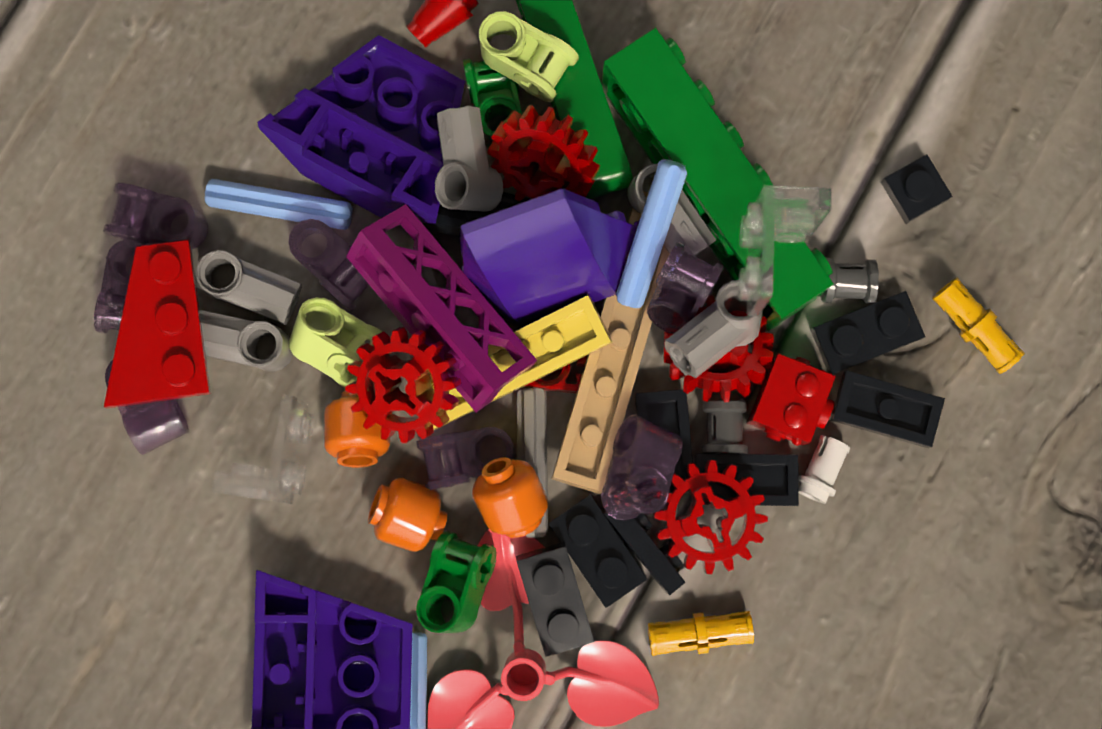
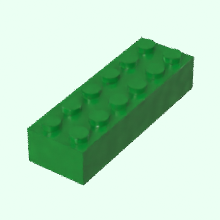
M654 28L604 61L602 87L605 96L652 164H658L662 159L679 162L685 166L687 176L682 190L716 238V241L710 244L709 247L733 281L743 280L750 282L761 291L764 300L762 317L765 316L767 319L766 330L769 332L818 299L834 285L829 277L833 273L832 268L825 256L817 248L810 250L799 233L803 231V227L792 209L787 205L781 208L770 192L773 189V184L766 171L758 163L751 165L743 154L741 148L744 147V143L736 128L729 121L722 123L712 109L715 101L707 86L700 79L693 82L682 65L686 63V60L677 43L670 37L664 40L657 28Z

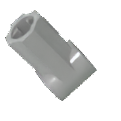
M466 106L449 108L437 113V125L443 159V167L438 172L435 181L437 200L447 209L480 212L493 210L501 201L503 182L497 170L488 166L480 108Z
M651 164L643 168L629 184L628 200L638 213L642 214L647 200L642 191V183L646 178H654L658 164ZM683 190L681 191L664 242L665 248L678 266L716 241V238Z
M222 250L209 252L202 257L197 265L196 276L198 283L203 290L216 299L227 301L284 325L287 324L293 315L299 300L302 284L238 259L231 253ZM223 264L233 265L235 269L233 282L226 288H214L211 280L213 271Z
M743 280L731 281L723 285L718 291L716 301L665 340V349L671 356L674 365L686 376L691 375L697 378L734 347L745 346L753 342L759 335L764 304L763 295L758 287ZM738 310L748 315L738 317L731 315L729 312Z
M200 310L206 357L257 367L268 372L281 370L290 363L293 357L289 348L290 336L282 329L266 321L254 322ZM274 335L276 339L274 353L269 358L259 359L256 352L259 340L263 336Z

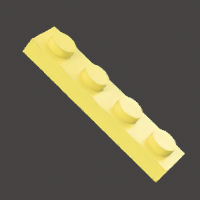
M589 295L514 332L537 361L530 369L504 386L491 402L613 343ZM488 345V356L502 372L516 363L504 347ZM431 376V388L434 389V382ZM456 388L449 390V394L455 396L460 401L452 410H444L450 418L446 424L474 411ZM433 425V429H434V430H436V429L439 428V427Z

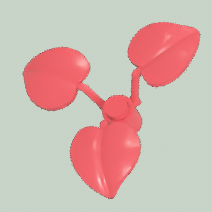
M488 529L477 546L481 547L483 544H490L496 548L497 556L494 571L486 585L481 605L490 611H500L512 605L514 652L506 660L501 675V682L493 687L489 679L482 672L473 669L455 670L442 677L435 685L430 696L427 729H511L515 718V710L506 698L499 695L500 693L509 695L515 700L528 701L535 698L541 692L544 684L553 685L555 681L566 677H574L567 689L569 705L578 718L590 725L600 727L619 725L640 714L657 709L659 706L658 693L649 670L632 650L618 642L596 640L594 643L584 645L578 654L577 668L565 667L552 672L546 671L545 661L539 653L531 649H525L521 603L529 604L516 556L545 548V546L536 538H527L526 535L511 538L494 533Z

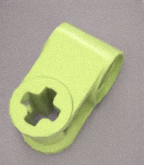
M506 11L488 15L482 21L479 28L481 56L485 64L518 83L533 96L547 102H552L557 93L554 88L567 67L574 66L579 59L577 52L561 39L540 31ZM500 34L509 35L516 40L515 44L506 50L495 49L489 43L495 36Z
M316 297L302 303L289 339V348L292 354L300 361L310 364L345 388L350 383L357 381V376L347 371L348 365L355 361H363L356 350L364 345L366 340H370L369 344L373 345L372 337L382 331L341 309L333 301Z

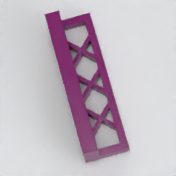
M406 204L359 232L346 257L411 335L419 330L426 331L425 344L427 346H431L438 341L444 343L438 355L442 360L455 358L456 363L447 370L449 376L461 378V384L456 387V390L476 413L488 405L504 386L535 364L537 359ZM401 224L414 240L413 250L396 246L386 232ZM422 266L438 269L446 278V289L430 286L421 276ZM455 305L471 308L479 317V329L462 325L454 315ZM488 344L504 347L516 363L502 372L488 356Z

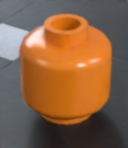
M344 391L341 394V398L333 400L325 407V450L331 456L337 458L339 465L352 468L372 466L378 462V457L384 455L389 450L390 438L386 441L381 439L382 426L379 424H375L367 430L363 427L364 421L368 417L367 413L364 410L352 413L350 409L354 403L359 401L358 394Z
M506 457L494 459L483 467L482 474L478 476L473 485L472 496L487 527L497 534L516 538L533 532L542 522V518L548 508V498L536 470L526 461L510 460Z
M397 478L388 486L383 484L379 486L369 510L368 523L374 525L375 536L381 542L411 552H417L422 550L430 539L437 541L444 531L448 513L440 510L441 497L437 490L405 478Z

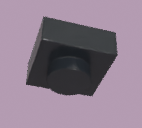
M928 154L881 181L883 188L905 224L953 197Z

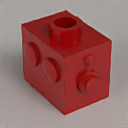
M778 353L773 357L771 368L766 371L765 380L759 389L747 424L764 430L763 432L766 433L767 438L780 442L781 439H787L796 446L811 443L816 427L824 429L831 416L835 401L828 399L836 376L827 373L825 370L814 368L810 365L811 362L805 358L796 356V359H791Z

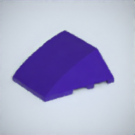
M378 35L333 67L332 74L310 90L304 88L297 93L295 101L274 116L269 113L258 121V128L303 176L369 212L383 218L406 204L421 223H436L440 202L437 200L435 193V181L438 172L443 167L437 113L449 108H460L465 81Z
M562 188L461 225V255L463 258L461 270L502 318L520 327H525L587 295L592 298L593 303L616 295L640 220L632 225L626 222L624 213L616 210L604 214L600 212L597 202Z
M256 569L251 729H410L413 624Z

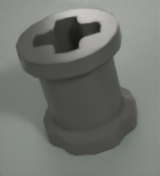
M826 258L833 271L829 277L834 285L820 296L823 303H832L834 298L863 299L864 303L871 304L876 302L879 288V270L876 260L867 259L864 264L835 263L832 258Z
M704 402L703 411L707 413V444L702 446V454H748V446L743 444V413L747 411V402Z

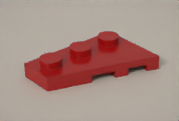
M189 240L137 246L135 249L104 402V408L106 409L211 394Z

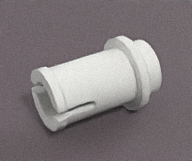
M820 435L819 443L805 475H799L798 482L800 483L799 493L816 502L826 504L829 496H835L836 490L832 487L845 457L850 451V447L839 440Z

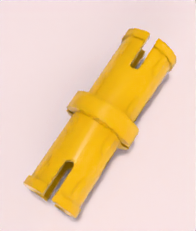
M958 277L947 283L932 297L933 301L949 315L961 330L959 333L960 337L966 343L971 341L999 374L1010 369L1025 354L995 321L997 315L991 309L985 310L968 292Z
M749 610L717 616H704L703 612L692 613V618L647 623L652 656L697 650L698 654L709 653V648L735 644H754L753 623Z

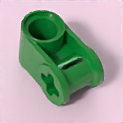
M470 58L462 59L471 104H474V107L480 108L485 145L489 148L494 141L491 136L495 132L487 127L489 121L497 116L508 117L513 110L522 115L518 97L520 94L518 83L491 69L485 64L484 60L472 62Z
M448 530L439 536L433 547L430 567L420 598L417 601V617L425 629L435 633H460L467 631L473 626L486 585L494 571L497 556L494 546L487 543L481 547L459 540L456 533ZM458 557L467 560L468 563L460 561ZM447 597H450L454 604V615L449 622H445L441 614V605Z

